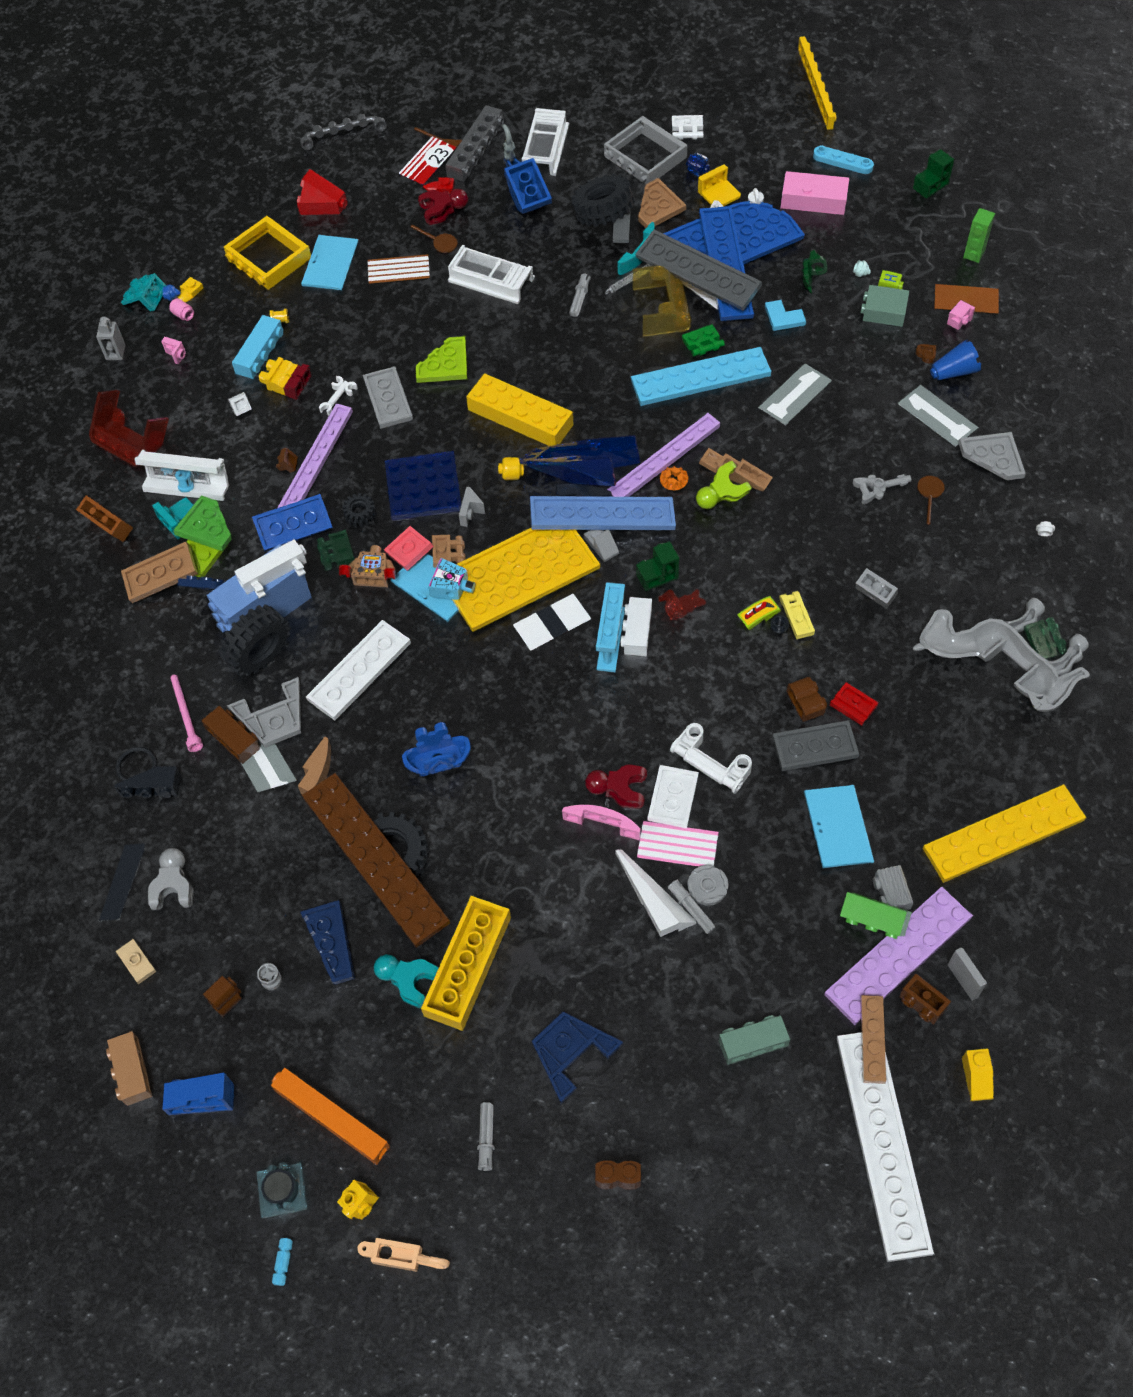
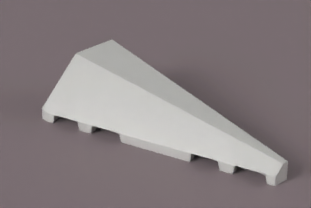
M616 850V855L641 904L647 910L660 937L677 929L681 931L696 924V920L623 850Z

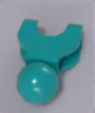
M388 954L380 956L373 966L374 973L379 979L384 981L391 980V983L398 987L402 1000L418 1008L422 1007L425 996L415 989V983L423 978L433 981L439 969L423 959H417L408 963L402 960L399 962L393 955Z

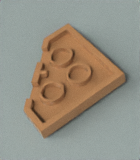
M657 178L645 185L638 221L645 228L651 222H654L655 227L685 211L686 204Z

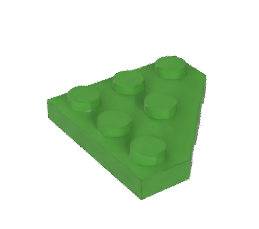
M202 495L174 529L176 536L223 551L231 541V534L219 509L218 502Z

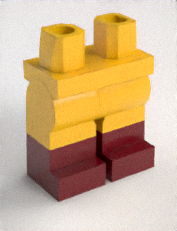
M278 357L276 361L268 360L266 368L269 373L261 371L259 381L266 384L267 390H273L297 400L304 389L303 387L306 386L312 376L309 365L302 364L300 366Z

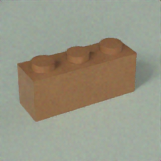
M129 1032L107 1040L109 1048L106 1049L108 1059L112 1060L113 1063L111 1075L114 1081H117L118 1088H115L118 1100H121L128 1106L152 1097L138 1037L133 1032Z

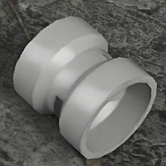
M266 963L258 969L257 977L265 989L274 990L280 986L282 976L275 965Z

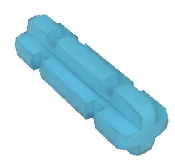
M281 1238L278 1248L280 1251L277 1252L274 1267L276 1273L273 1274L272 1283L277 1286L285 1285V1273L288 1271L291 1254L289 1250L292 1249L293 1241L289 1238Z

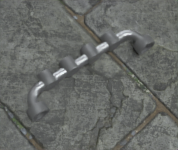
M359 114L357 120L351 121L350 118H344L341 124L331 121L328 123V127L322 128L320 125L314 126L313 131L307 132L301 138L300 144L304 150H310L313 147L312 137L322 138L324 134L331 133L334 135L344 129L350 131L353 127L359 125L365 127L371 122H374L373 124L377 131L382 132L386 129L387 124L381 117H365L364 114Z

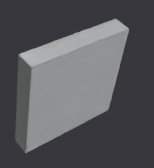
M961 947L955 950L948 963V967L973 1001L979 997L987 982Z

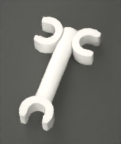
M336 376L338 383L332 382L331 385L337 391L328 402L320 404V412L322 413L327 409V415L329 416L333 410V405L344 391H346L348 396H352L351 389H358L355 382H343L342 377Z

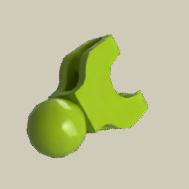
M733 461L719 467L714 476V482L709 487H703L697 492L696 501L701 508H713L717 502L719 503L722 500L736 502L750 492L752 487L748 482L735 485L730 481L729 475L736 468V464Z

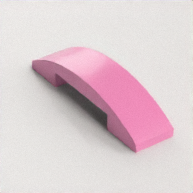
M573 805L564 807L562 810L563 820L582 825L584 818L620 827L621 836L640 840V828L632 820L614 810L595 805Z

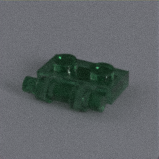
M346 530L328 534L330 538L328 541H324V538L317 539V549L321 553V563L324 565L325 570L332 569V562L336 561L339 567L350 564L354 560ZM333 549L334 553L328 554V550Z
M1053 617L1046 619L1048 626L1045 625L1044 620L1024 626L1032 649L1045 659L1058 655L1056 648H1058L1060 655L1067 652L1065 646L1067 643L1065 639H1062L1059 632V624L1055 622ZM1049 633H1052L1055 642L1052 641Z

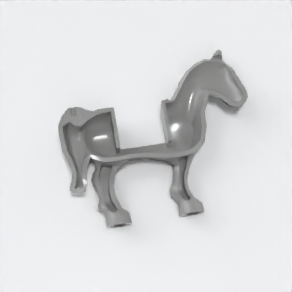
M1031 598L1026 603L1025 614L1017 620L1004 622L1000 619H987L976 624L971 629L956 633L952 626L953 616L950 611L937 610L922 631L920 643L913 647L914 651L928 649L936 655L948 658L978 656L985 662L991 660L1000 651H1003L1027 671L1014 683V687L1024 696L1030 698L1033 707L1041 712L1057 709L1068 698L1075 684L1081 679L1090 676L1089 672L1083 667L1071 671L1073 664L1082 660V652L1089 647L1088 641L1081 634L1076 633L1069 639L1067 652L1055 661H1048L1039 655L1019 634L1021 631L1033 629L1037 624V617L1045 612L1043 603L1037 598Z

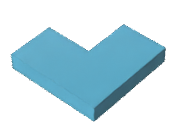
M781 300L765 303V309L773 331L806 325L802 309L785 312Z

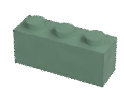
M774 1015L765 1017L762 1022L745 1023L742 1025V1028L736 1030L728 1028L719 1035V1044L727 1065L787 1047L790 1042L782 1017H775Z

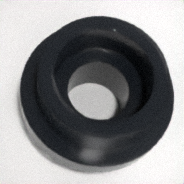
M777 615L771 620L770 627L776 633H784L789 628V621L785 616Z

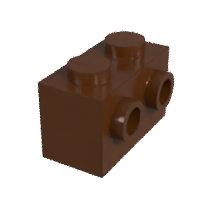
M917 974L907 983L899 996L905 1006L915 1009L924 1021L931 1022L933 1025L951 1003L948 998Z

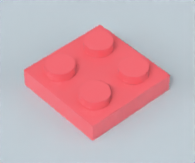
M409 526L384 551L408 571L433 548V545Z

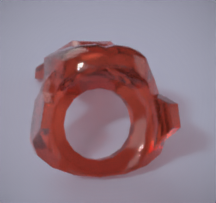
M698 589L692 594L684 595L680 598L672 590H668L658 597L659 602L667 601L665 610L671 620L683 618L687 613L693 611L694 608L706 604V601L699 597L700 591Z

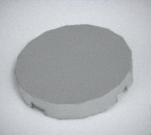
M702 865L694 869L689 876L687 882L688 892L692 893V899L699 904L705 906L715 905L726 896L728 879L725 873L715 868V866Z

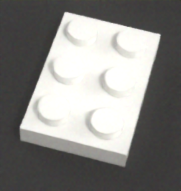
M660 765L648 821L687 828L699 772Z

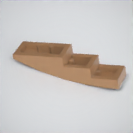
M710 448L707 449L699 462L702 466L716 473L719 467L733 461L736 464V468L729 475V479L739 484L748 482L752 488L764 491L773 478L744 459L739 462L726 453L722 456Z

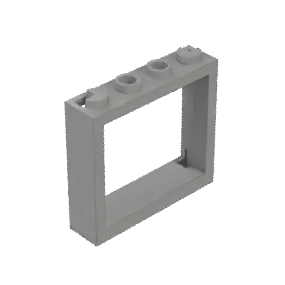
M642 116L604 144V156L641 182L648 184L660 178L687 158V144ZM641 133L672 153L649 171L618 151Z

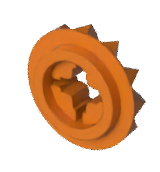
M667 467L666 470L661 472L660 482L668 490H680L688 483L687 471L682 470V467ZM671 475L677 476V480L671 478Z

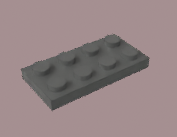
M849 720L773 733L772 735L781 771L859 757Z

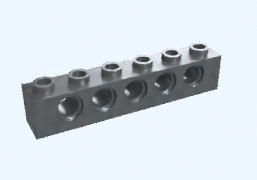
M487 105L483 108L446 163L447 177L464 182L467 176L470 175L473 167L477 165L480 156H483L484 150L490 145L492 138L496 136L498 129L504 123L501 109Z

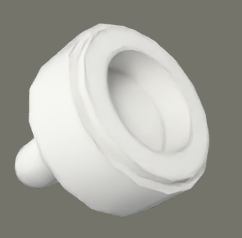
M754 188L753 192L748 195V201L760 204L764 201V195Z

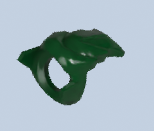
M815 250L810 252V258L803 260V282L810 293H812V275H823L828 269L826 259ZM818 262L824 264V267L820 265H815V269L811 267L814 263Z

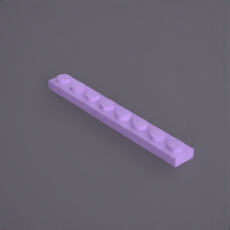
M340 404L334 406L278 508L305 499L353 413L351 407Z
M707 413L607 490L612 492V497H630L720 427V422Z

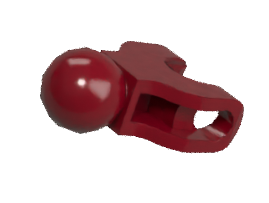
M454 189L450 194L448 191L430 190L422 193L418 198V202L423 209H428L424 214L426 223L434 225L445 221L448 215L454 212V208H464L468 203V195L462 189Z
M628 764L617 771H609L608 775L604 771L593 770L586 776L585 786L590 793L595 795H601L606 792V797H612L623 808L640 809L644 806V796L641 793L632 791L628 785L637 782L642 783L647 777V770L641 766Z

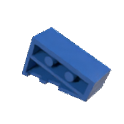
M225 1073L186 1080L176 1079L169 1083H164L163 1110L168 1115L233 1110L234 1084Z

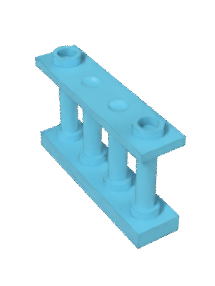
M606 583L596 643V651H599L598 671L616 672L625 607H622L625 584Z

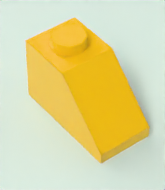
M989 1049L966 1051L962 1057V1063L970 1101L993 1099V1068Z

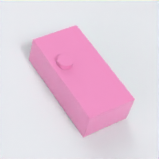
M786 171L781 208L844 215L849 178Z

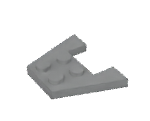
M299 677L281 684L287 698L286 700L256 712H250L245 699L227 705L233 715L250 732L256 735L264 747L301 733Z

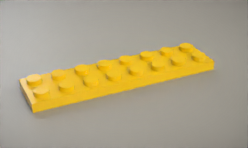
M1062 785L923 846V850L944 883L1081 823L1086 819V816L1066 786Z

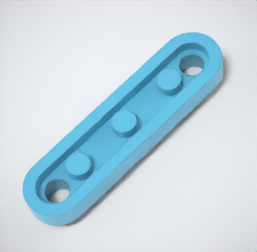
M818 146L813 152V158L819 162L862 174H869L873 171L874 163L869 158L825 146Z

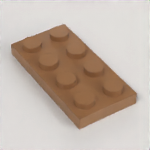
M187 542L121 571L129 601L132 603L177 584L178 578L186 579V576L198 574L190 545Z

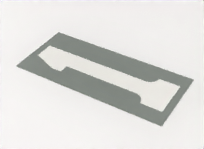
M804 364L758 408L786 425L832 380L809 365Z
M922 385L898 402L900 406L955 447L959 444L960 438L968 437L979 428Z
M258 741L260 750L242 764L257 792L297 781L275 744L264 747Z

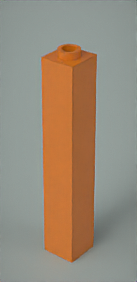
M286 1068L274 1076L271 1086L275 1092L375 1165L380 1162L390 1148L386 1140Z

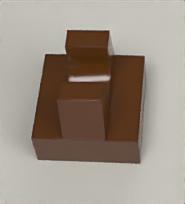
M288 448L281 449L280 455L277 458L279 464H276V468L280 471L287 470L290 473L295 471L298 457Z

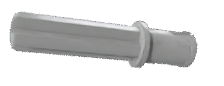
M581 274L579 283L575 287L576 293L570 308V315L572 317L579 315L585 294L588 292L587 287L591 277H587V274Z
M679 880L672 882L668 889L678 899L679 905L683 904L707 934L715 929V925L692 899V893H688Z
M485 1102L480 1105L479 1145L477 1146V1150H479L478 1170L483 1168V1171L492 1170V1150L495 1149L494 1145H492L493 1104Z

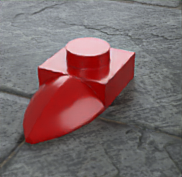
M439 177L438 181L430 182L424 185L423 188L427 191H448L450 194L454 190L455 180L454 178Z

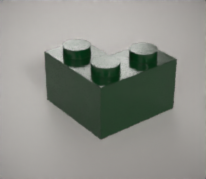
M941 149L932 153L928 158L927 169L915 176L913 189L927 199L948 185L954 158Z
M670 541L653 547L652 559L643 560L636 564V575L645 591L679 578V556Z

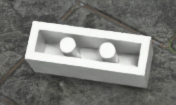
M630 597L629 604H625V615L628 616L627 620H623V631H626L625 636L621 637V647H624V654L647 656L652 599Z

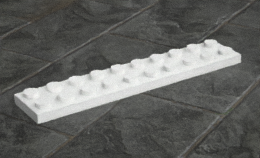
M861 1033L837 1036L836 1039L887 1262L932 1256L934 1254L886 1052V1083H863Z

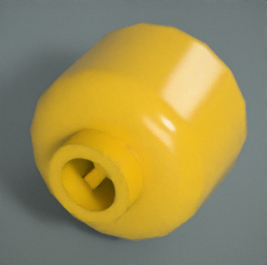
M504 457L502 463H498V474H502L504 480H519L520 476L524 474V463L517 457Z

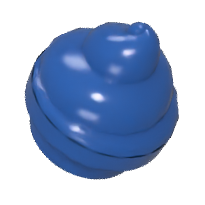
M169 284L163 287V297L165 300L173 301L181 293L174 285Z

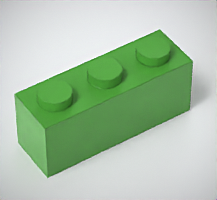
M979 208L972 221L963 258L979 263L986 250L995 213Z
M847 892L840 916L846 918L845 922L858 925L859 922L866 925L865 929L877 932L879 929L885 931L886 936L897 939L898 936H905L912 912L853 892Z

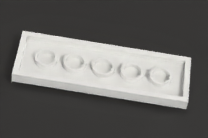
M382 620L306 696L307 701L335 721L411 644L410 639Z

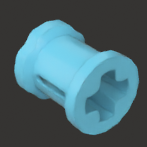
M178 470L175 474V478L179 483L178 490L184 493L190 492L194 488V484L190 479L191 472L188 470Z

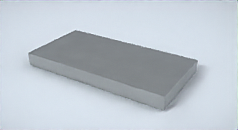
M396 367L363 375L380 429L413 420Z

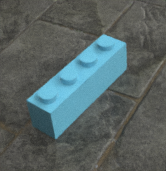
M262 315L232 361L235 374L254 379L264 361L268 359L271 350L275 348L276 342L283 335L280 320Z

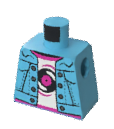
M440 558L428 586L429 595L431 597L458 600L463 591L473 593L475 582L468 581L465 568Z

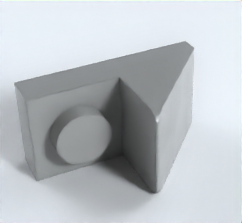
M466 487L459 512L460 526L467 527L469 520L473 518V513L485 514L483 502L470 487Z
M590 530L584 533V539L604 562L619 554V550L609 530Z

